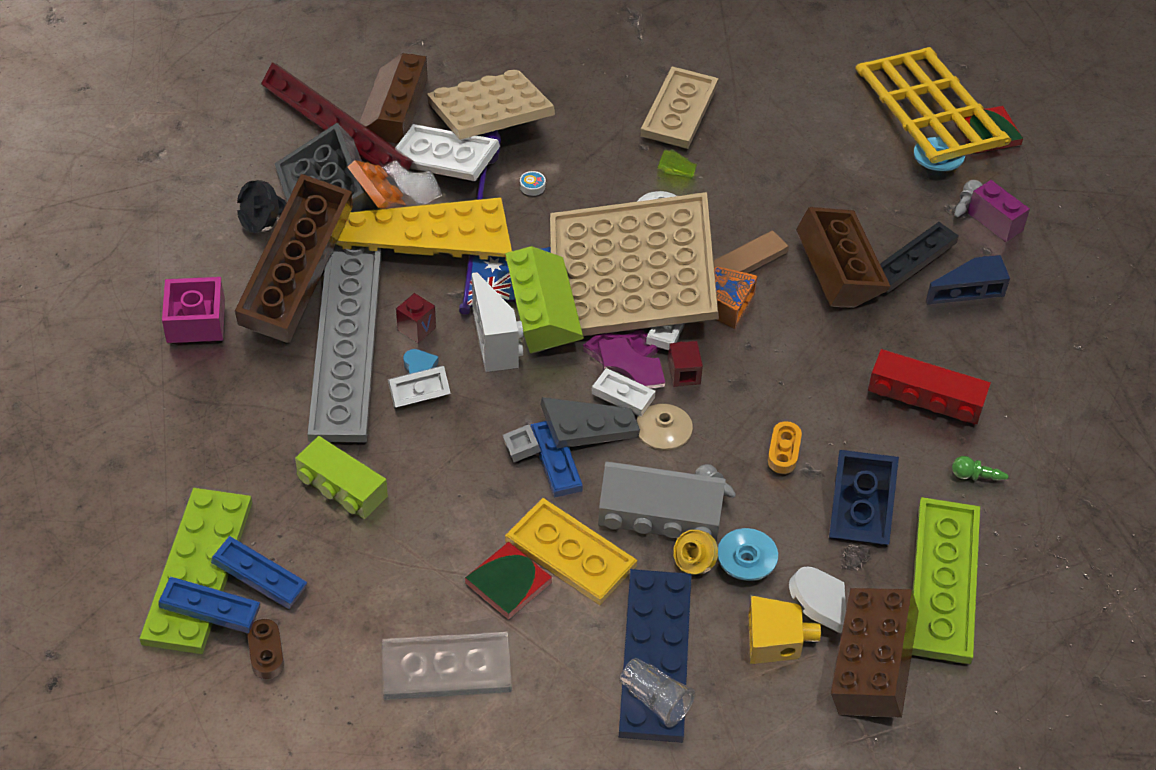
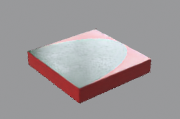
M1004 106L984 109L996 125L1007 133L1011 138V142L1005 146L976 153L1022 145L1023 137ZM975 115L964 117L982 140L993 138L992 134Z
M509 541L465 577V584L508 620L552 583V577Z

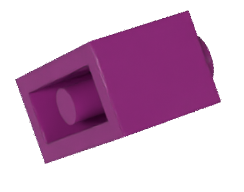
M990 180L973 191L968 214L1003 241L1007 242L1024 231L1030 208Z

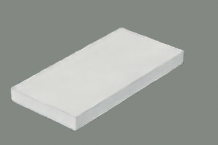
M413 124L395 148L413 160L410 169L476 181L499 149L500 144L497 139L481 136H472L459 140L453 131Z

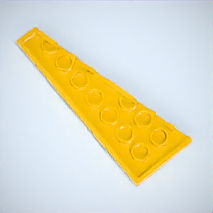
M501 198L350 212L336 242V245L343 247V249H352V246L369 247V251H378V248L394 249L395 253L433 255L443 252L462 258V254L480 255V259L487 260L488 256L505 257V261H507L505 253L512 251Z

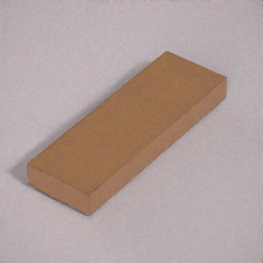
M772 230L715 259L714 268L722 267L749 273L788 253L789 246Z

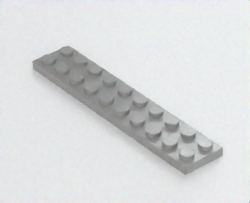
M335 244L325 266L307 434L308 442L314 441L318 436L328 442H367L382 248H378V251H369V247L352 246V249H343V247Z

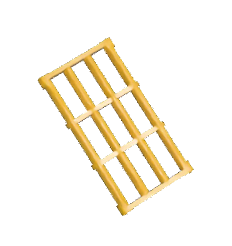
M931 47L860 63L855 67L858 74L864 77L879 95L880 101L885 103L901 122L903 129L908 131L923 149L925 156L931 163H938L987 149L1005 146L1011 142V138L1007 133L996 125L984 111V107L975 101L961 85L960 80L940 61L936 52ZM927 59L943 79L932 81L915 61ZM905 64L921 84L910 87L894 66ZM883 69L899 90L888 92L872 71ZM951 87L966 104V107L956 109L940 90ZM930 93L945 112L933 114L918 95ZM907 98L922 117L911 120L896 101ZM975 115L992 134L993 138L982 140L964 117ZM953 120L971 143L960 146L942 123ZM931 126L949 149L937 151L919 129Z

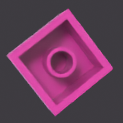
M221 277L165 279L162 324L166 342L223 340L225 296Z

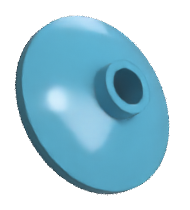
M940 137L927 138L937 151L949 149ZM918 143L914 147L916 161L931 170H953L961 166L965 159L964 155L938 163H931Z
M741 528L729 532L721 539L718 545V561L728 574L737 579L746 581L759 580L768 576L775 569L778 562V549L774 541L765 533L755 529Z

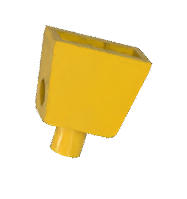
M751 596L748 612L750 664L795 660L801 656L803 641L820 642V623L802 622V607L799 604Z

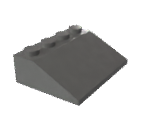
M338 123L274 163L287 201L300 175L304 174L352 191L353 208L351 212L380 209L348 169V166L354 160L360 162L362 160L354 139Z

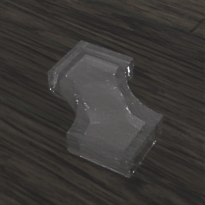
M397 160L382 167L388 175L386 178L391 185H395L402 194L412 197L418 206L424 205L443 195L430 170L423 173H411L406 171Z

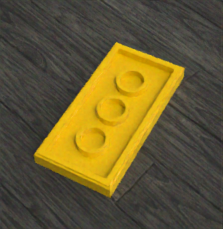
M542 498L505 535V542L509 541L527 557L598 605H601L630 574V569L637 567V559L545 498Z

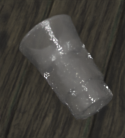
M638 658L632 659L620 675V682L629 689L632 695L651 709L667 727H672L680 722L691 708L695 699V690L676 681L652 664H647Z

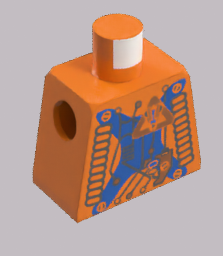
M715 267L719 315L717 320L735 329L755 295L758 276Z

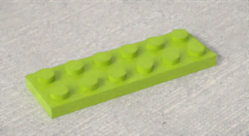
M193 488L139 638L141 645L203 654L213 623L159 608L158 602L170 576L224 591L229 573L212 564V556L229 536L240 542L252 506L251 496Z
M920 498L913 577V594L919 612L912 655L965 664L972 663L980 506Z

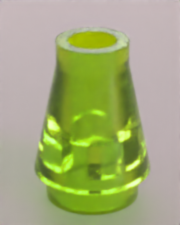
M665 149L658 164V169L663 170V173L691 179L697 167V164L692 163L673 149L671 151Z

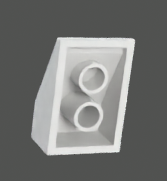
M472 273L473 314L485 372L519 368V356H523L522 341L519 339L523 338L522 322L516 321L514 310L478 273Z

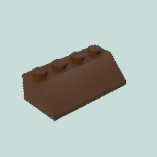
M402 53L379 69L360 123L388 143L399 144L412 125L428 79L427 56Z
M808 207L796 231L830 306L854 308L888 291L891 286L855 211Z

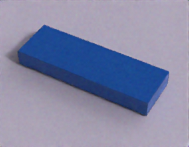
M547 421L530 424L541 451L539 456L554 498L582 492L583 484L569 447H556Z
M231 536L226 539L212 556V564L288 609L292 607L307 586L305 580Z
M171 576L158 602L159 608L245 633H250L260 609V602Z

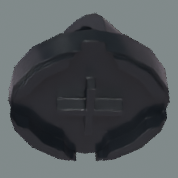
M262 180L249 181L241 188L238 195L237 203H240V210H237V215L241 225L248 232L265 233L274 226L276 220H279L287 202L277 196L274 188L268 182Z

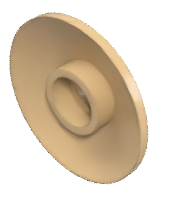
M655 404L649 406L641 417L638 416L636 420L640 428L638 438L645 445L656 450L670 451L678 449L685 445L692 435L693 425L689 415L674 405Z

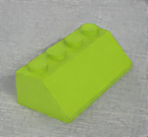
M533 246L505 253L519 317L522 322L523 334L529 352L534 353L584 339L563 257Z

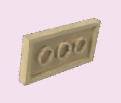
M672 66L641 127L640 136L688 149L718 86V78Z

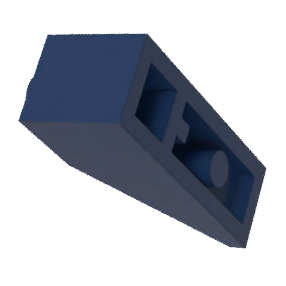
M1001 255L973 258L931 282L926 298L927 305L1005 297L1010 277Z

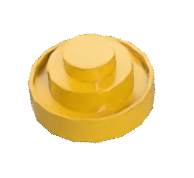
M688 530L682 533L676 540L673 556L677 566L682 571L688 574H704L715 565L718 558V546L715 539L709 533L703 530Z

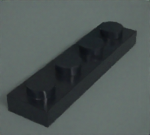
M937 222L881 262L880 265L891 286L885 293L888 294L954 246L958 241L959 235L941 222Z

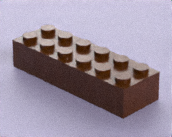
M304 174L300 175L235 309L239 326L290 343L353 208L352 191Z

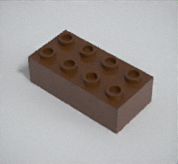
M850 588L831 689V696L839 715L902 718L919 612L912 589Z

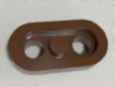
M259 619L253 623L250 633H247L252 670L261 679H272L277 677L284 668L278 625L274 621ZM268 631L265 634H259V632ZM271 657L268 661L262 660L263 658Z

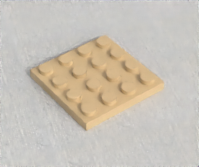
M508 70L502 75L484 76L478 81H465L455 87H441L435 89L434 92L427 93L428 103L459 140L555 115L554 105L519 70Z

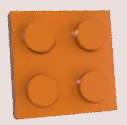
M354 160L348 166V169L378 208L390 209L406 206L401 199L403 194L395 185H391L386 179L388 175L381 166Z

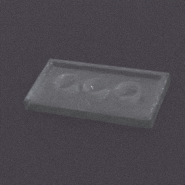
M508 632L382 639L383 699L512 692Z

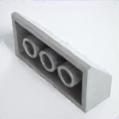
M606 461L598 525L606 526L610 529L632 530L643 534L666 535L670 538H677L688 530H703L709 533L717 543L726 479Z

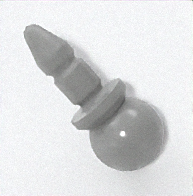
M970 180L964 185L963 191L960 193L961 200L955 208L954 216L956 218L960 217L968 209L973 191L982 186L980 181Z
M710 464L699 466L695 472L696 475L724 478ZM725 482L723 495L734 498L736 494L733 488Z

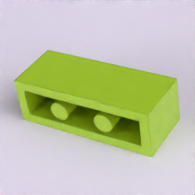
M320 436L295 457L299 479L303 483L311 484L319 489L326 498H333L342 504L351 514H357L366 519L388 497L386 478Z

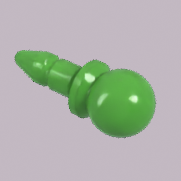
M960 456L952 464L953 473L960 479L971 477L976 481L980 476L998 481L1009 478L1006 473L999 469H992L986 466L981 467V461L977 460L974 462L968 456Z

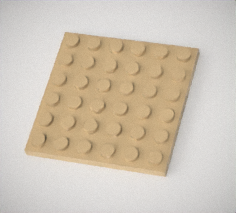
M707 192L550 213L551 253L564 259L583 336L719 319Z

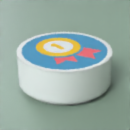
M529 171L520 177V190L524 194L536 196L544 192L546 179L543 174Z

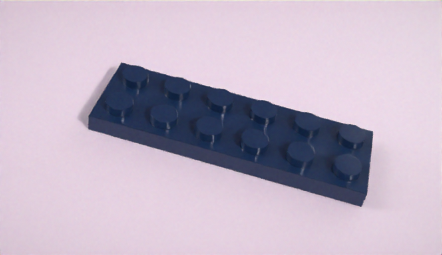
M630 569L618 738L683 743L691 574Z

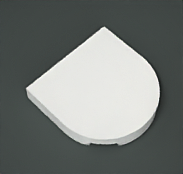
M814 567L800 568L789 581L792 598L795 599L797 597L798 601L805 608L802 612L809 618L836 632L842 633L846 614L844 582Z

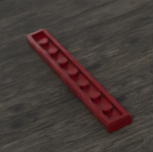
M271 63L261 85L324 130L338 123L354 139L361 157L373 165L381 166L389 177L396 182L402 183L413 163L411 158L281 66Z

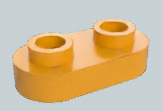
M784 421L776 424L773 428L768 465L774 472L786 474L796 468L802 432L795 423Z

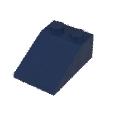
M839 450L829 538L889 546L899 457Z

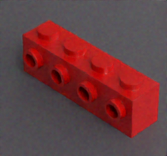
M881 349L871 373L868 391L977 425L991 382Z

